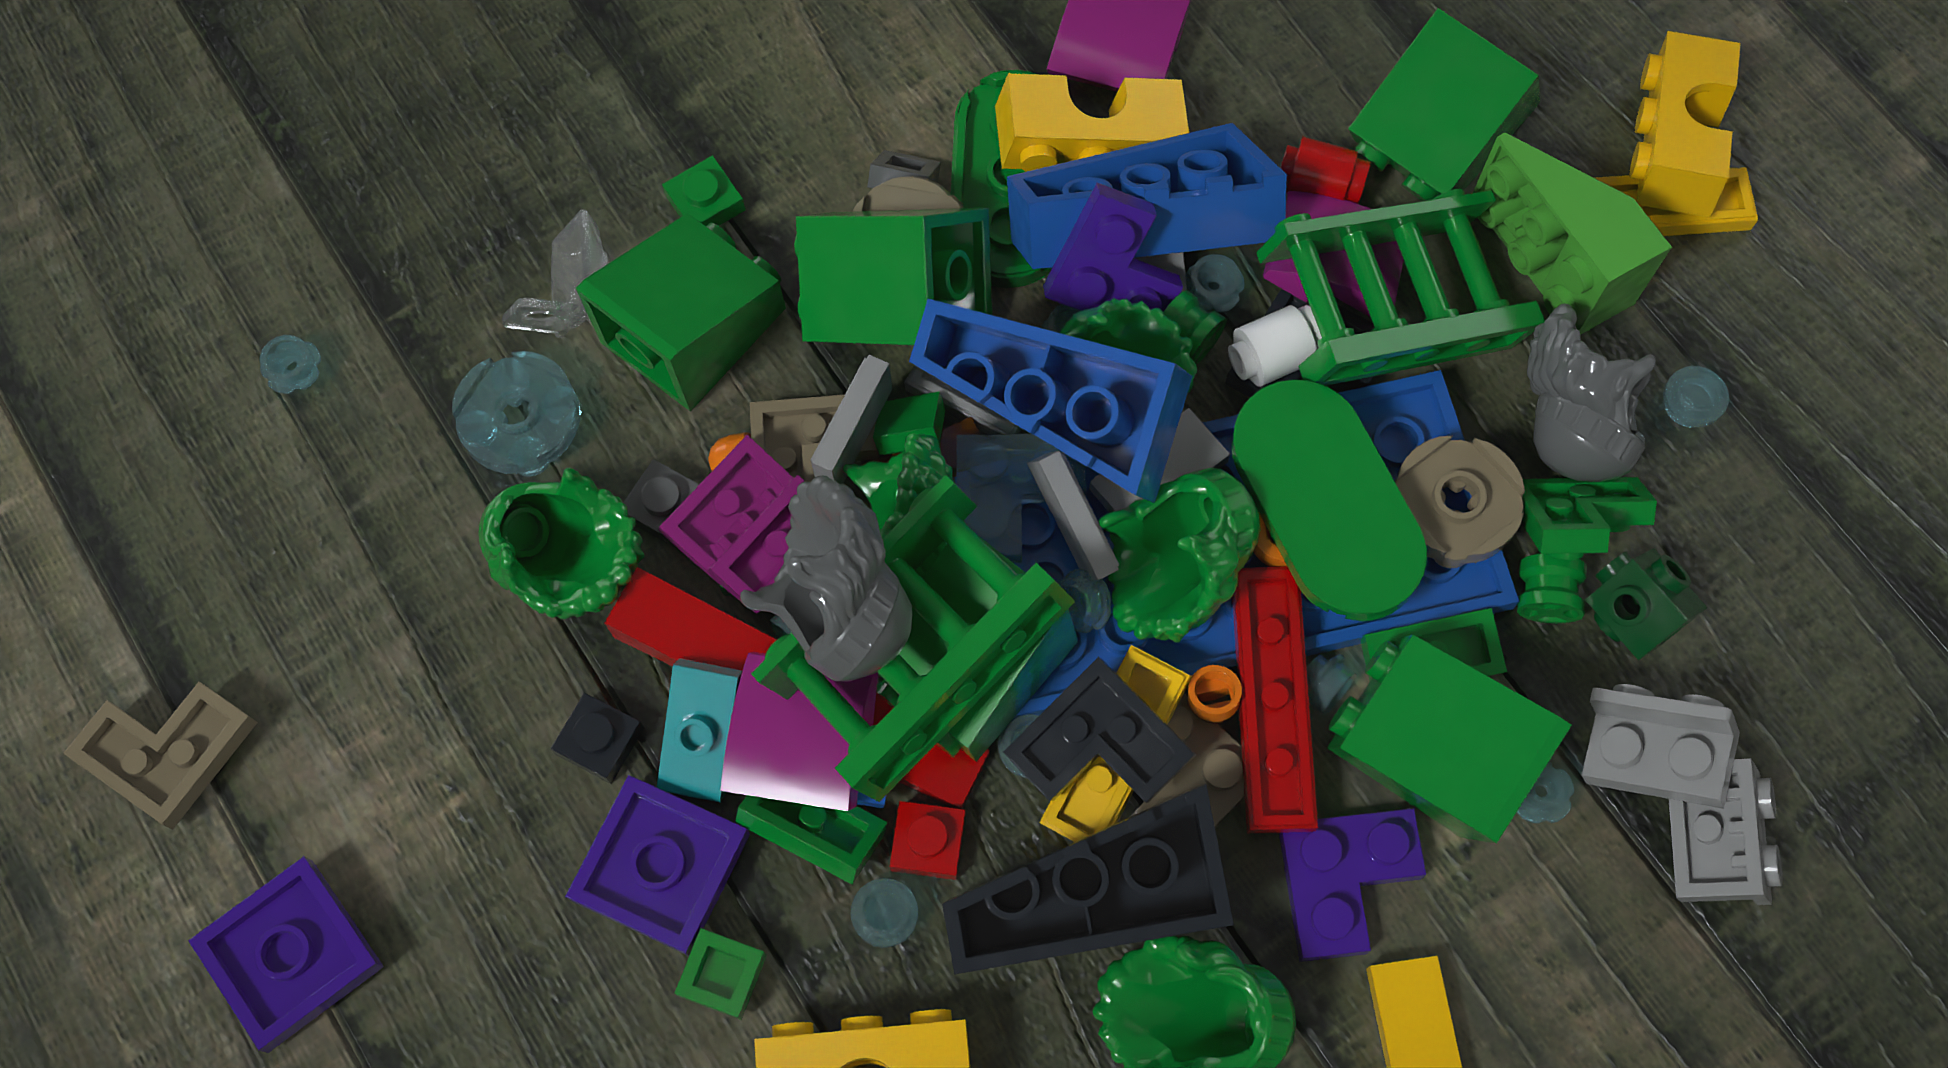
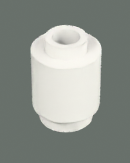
M1289 305L1235 329L1233 332L1234 344L1229 345L1228 354L1237 375L1242 380L1249 378L1256 386L1261 387L1299 370L1298 366L1319 348L1317 342L1322 337L1310 306L1305 305L1297 309Z

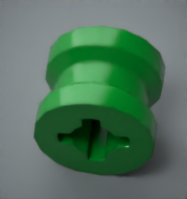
M1188 290L1181 292L1163 312L1165 316L1170 317L1172 321L1181 325L1180 337H1188L1192 340L1193 348L1190 352V358L1196 365L1210 352L1227 324V319L1217 311L1206 312L1199 307L1198 298Z
M1534 554L1521 559L1519 576L1525 582V592L1518 598L1517 613L1528 620L1551 624L1570 623L1582 619L1585 614V601L1579 596V585L1586 579L1587 565L1581 559H1556L1547 554Z

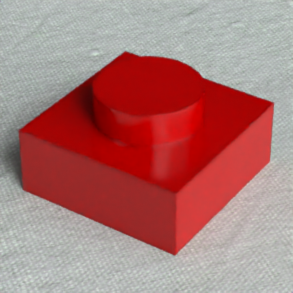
M899 801L889 866L892 872L957 880L966 817L965 810Z

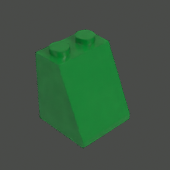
M1437 8L1348 128L1354 141L1358 143L1354 150L1358 151L1357 155L1361 159L1371 161L1370 165L1382 172L1387 165H1390L1407 178L1401 185L1421 201L1432 200L1450 190H1465L1484 168L1497 136L1503 133L1512 136L1540 103L1539 75Z
M989 208L829 212L796 216L797 234L794 247L799 268L800 297L798 301V314L802 324V341L914 345L927 299L992 315Z
M688 213L594 272L576 287V291L600 343L690 412L786 309L780 286L781 277L767 261L758 256H754L752 260L736 249L734 241L722 228L714 223L704 226Z
M982 539L1017 574L1025 573L1017 565H1015L1003 554H1001L998 550H996L984 539ZM946 544L924 577V580L968 625L976 624L997 603L998 594ZM912 608V629L899 655L920 676L927 674L947 654L948 644ZM1069 609L936 744L953 758L961 749L973 760L978 761L1078 643ZM878 673V681L880 683L877 685L876 694L894 708L898 704L899 695Z
M1413 634L1398 638L1395 644L1386 640L1375 652L1365 669V674L1372 679L1360 698L1357 700L1353 696H1349L1331 720L1328 729L1336 735L1327 748L1460 838L1497 843L1572 724Z

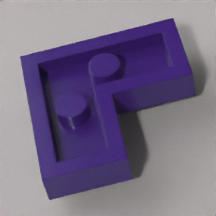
M1096 183L1043 284L1045 298L1080 311L1098 307L1105 301H1111V299L1115 298L1118 300L1128 299L1131 303L1143 301L1149 309L1160 308L1164 312L1183 289L1180 275L1134 259L1157 216L1153 203Z
M1414 808L1317 819L1318 829L1316 831L1279 833L1299 962L1366 955L1371 951L1360 886L1421 880L1426 876Z

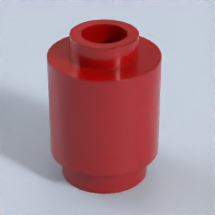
M1302 136L1299 148L1287 145L1280 168L1287 174L1288 185L1286 194L1288 191L1308 192L1358 204L1371 161L1357 158L1358 151Z

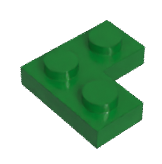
M1620 477L1601 482L1576 481L1570 478L1523 479L1525 492L1522 495L1523 517L1521 523L1541 554H1547L1550 557L1561 560H1575L1582 558L1585 553H1608L1610 532H1624L1629 530L1632 525H1654L1657 501L1638 477Z

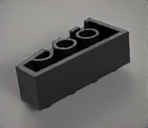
M1201 784L950 898L942 904L954 975L1234 925L1207 784Z

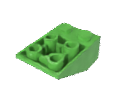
M1507 133L1497 136L1473 193L1492 190L1496 202L1477 218L1485 227L1495 231L1507 247L1509 258L1516 270L1523 275L1529 276L1543 295V301L1549 314L1559 305L1569 304L1576 313L1577 321L1575 326L1581 335L1633 306L1672 248L1634 198Z

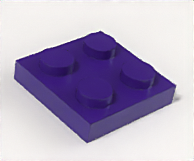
M628 775L565 897L572 902L689 956L700 928L704 929L750 833L746 828Z
M305 856L188 940L258 1051L266 1053L271 1052L384 967L315 863Z

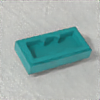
M680 658L673 664L657 788L665 792L721 802L725 797L726 792L720 791L731 715L742 674L741 670Z

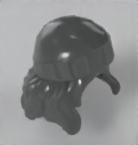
M1564 303L1556 307L1544 323L1535 327L1534 339L1530 341L1531 351L1528 359L1527 376L1530 379L1531 390L1535 395L1539 396L1535 410L1533 442L1541 460L1552 470L1567 478L1590 482L1620 478L1632 471L1645 450V438L1637 430L1635 412L1638 403L1637 397L1648 384L1656 359L1654 355L1649 354L1639 360L1622 359L1607 361L1605 356L1591 351L1586 343L1581 341L1580 331L1575 326L1577 321L1576 313L1569 304Z
M817 476L811 482L799 484L797 495L790 499L788 508L791 513V530L785 537L789 549L783 556L784 564L775 577V582L761 587L756 592L743 590L740 594V600L745 607L751 610L767 611L779 616L804 649V657L809 665L833 681H852L873 675L898 656L904 648L912 629V605L898 577L885 563V548L876 514L861 499L856 498L852 489L845 484H838L828 476Z

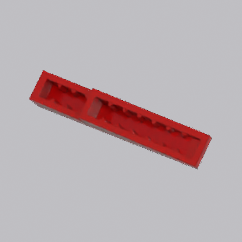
M638 567L635 569L631 581L625 586L604 622L615 639L670 666H673L680 658L743 671L748 653L758 652L766 654L770 646L777 640ZM877 694L873 725H877L893 709ZM935 745L899 782L951 808L963 809L990 755V750L987 749L976 762L961 749L953 758Z

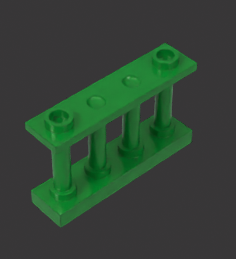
M1454 189L1442 193L1432 200L1314 219L1311 218L1310 214L1302 213L1288 217L1275 226V233L1256 252L1259 262L1262 264L1292 258L1322 337L1317 342L1319 348L1298 366L1303 380L1327 386L1508 350L1531 335L1537 325L1545 322L1537 301L1510 306L1507 299H1500L1471 226V223L1496 202L1492 190L1465 194L1463 189ZM1447 232L1477 308L1473 313L1460 315L1458 309H1450L1422 236ZM1397 242L1426 316L1423 322L1408 325L1405 318L1398 317L1371 245ZM1345 249L1375 327L1371 332L1356 335L1353 328H1346L1318 254Z
M947 475L934 487L927 488L921 492L912 502L909 513L882 539L886 555L885 563L898 577L912 608L948 644L947 654L927 674L919 676L899 654L894 660L877 671L898 693V704L877 725L870 726L820 671L807 663L804 657L805 651L792 632L776 640L768 649L765 660L751 673L761 685L787 700L798 689L806 696L850 745L848 755L835 769L853 789L878 802L894 788L1076 602L1037 563L1026 573L1017 574L964 522L976 509L977 505ZM943 541L998 594L997 603L976 624L968 625L915 571Z

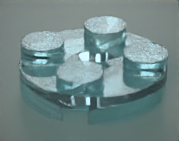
M517 351L511 352L512 358H503L497 362H493L489 358L473 367L457 387L452 401V415L456 419L457 435L462 445L479 464L496 472L506 474L519 473L522 476L531 477L543 473L549 463L559 458L570 446L579 427L582 405L564 370L558 364L538 353ZM523 400L530 402L527 407L530 413L529 416L522 422L508 424V418L503 413L504 408L507 405L518 407Z

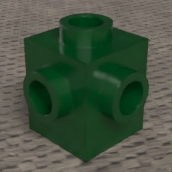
M1654 548L1634 559L1627 551L1620 554L1595 575L1602 586L1585 599L1595 611L1594 619L1600 629L1612 640L1622 642L1638 661L1663 645L1708 608L1689 588L1691 580L1683 567L1673 558L1667 555L1661 556Z

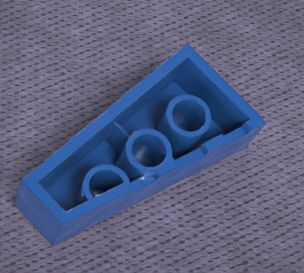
M1233 123L1007 176L1011 241L1032 269L1052 268L1096 183H1100L1154 205L1157 216L1134 258L1266 243L1275 233V226L1286 219L1287 174Z
M927 299L909 360L912 364L978 403L983 404L1013 424L1049 443L1081 464L1115 482V484L1125 490L1155 503L1193 377L1177 364L932 299Z

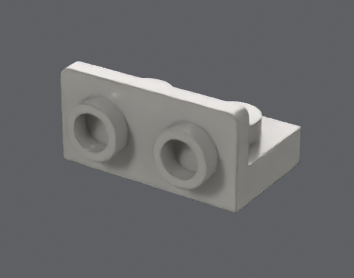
M1629 684L1615 685L1613 690L1592 689L1590 703L1596 716L1582 771V777L1586 784L1724 809L1740 734L1731 709L1724 707L1718 700L1702 695H1685L1680 701L1655 697L1651 691Z
M1751 758L1734 759L1724 809L1669 799L1676 898L1680 902L1753 900L1757 905H1772L1771 887L1782 886L1783 884L1778 845H1767L1764 819L1776 818V801L1772 779L1761 778L1760 772Z

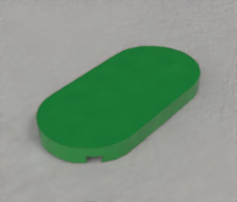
M1004 70L994 72L982 78L979 86L973 88L970 93L968 89L959 100L954 119L950 194L954 195L961 202L963 208H989L991 286L1015 288L1037 282L1048 275L1052 268L1032 269L1011 241L1007 176L1025 171L1022 169H1002L995 105L1008 73H1035L1024 70Z
M1286 380L1268 385L1256 392L1244 404L1237 416L1231 449L1232 458L1238 474L1253 498L1266 527L1301 592L1315 606L1326 612L1331 610L1336 614L1346 615L1345 619L1371 621L1394 613L1409 600L1419 585L1426 567L1427 548L1419 524L1357 413L1340 394L1312 381Z

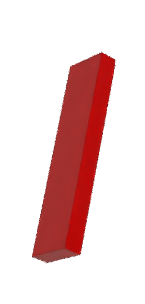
M1288 567L1242 568L1238 572V584L1232 599L1237 677L1242 686L1239 713L1247 833L1313 832L1318 829L1301 590Z

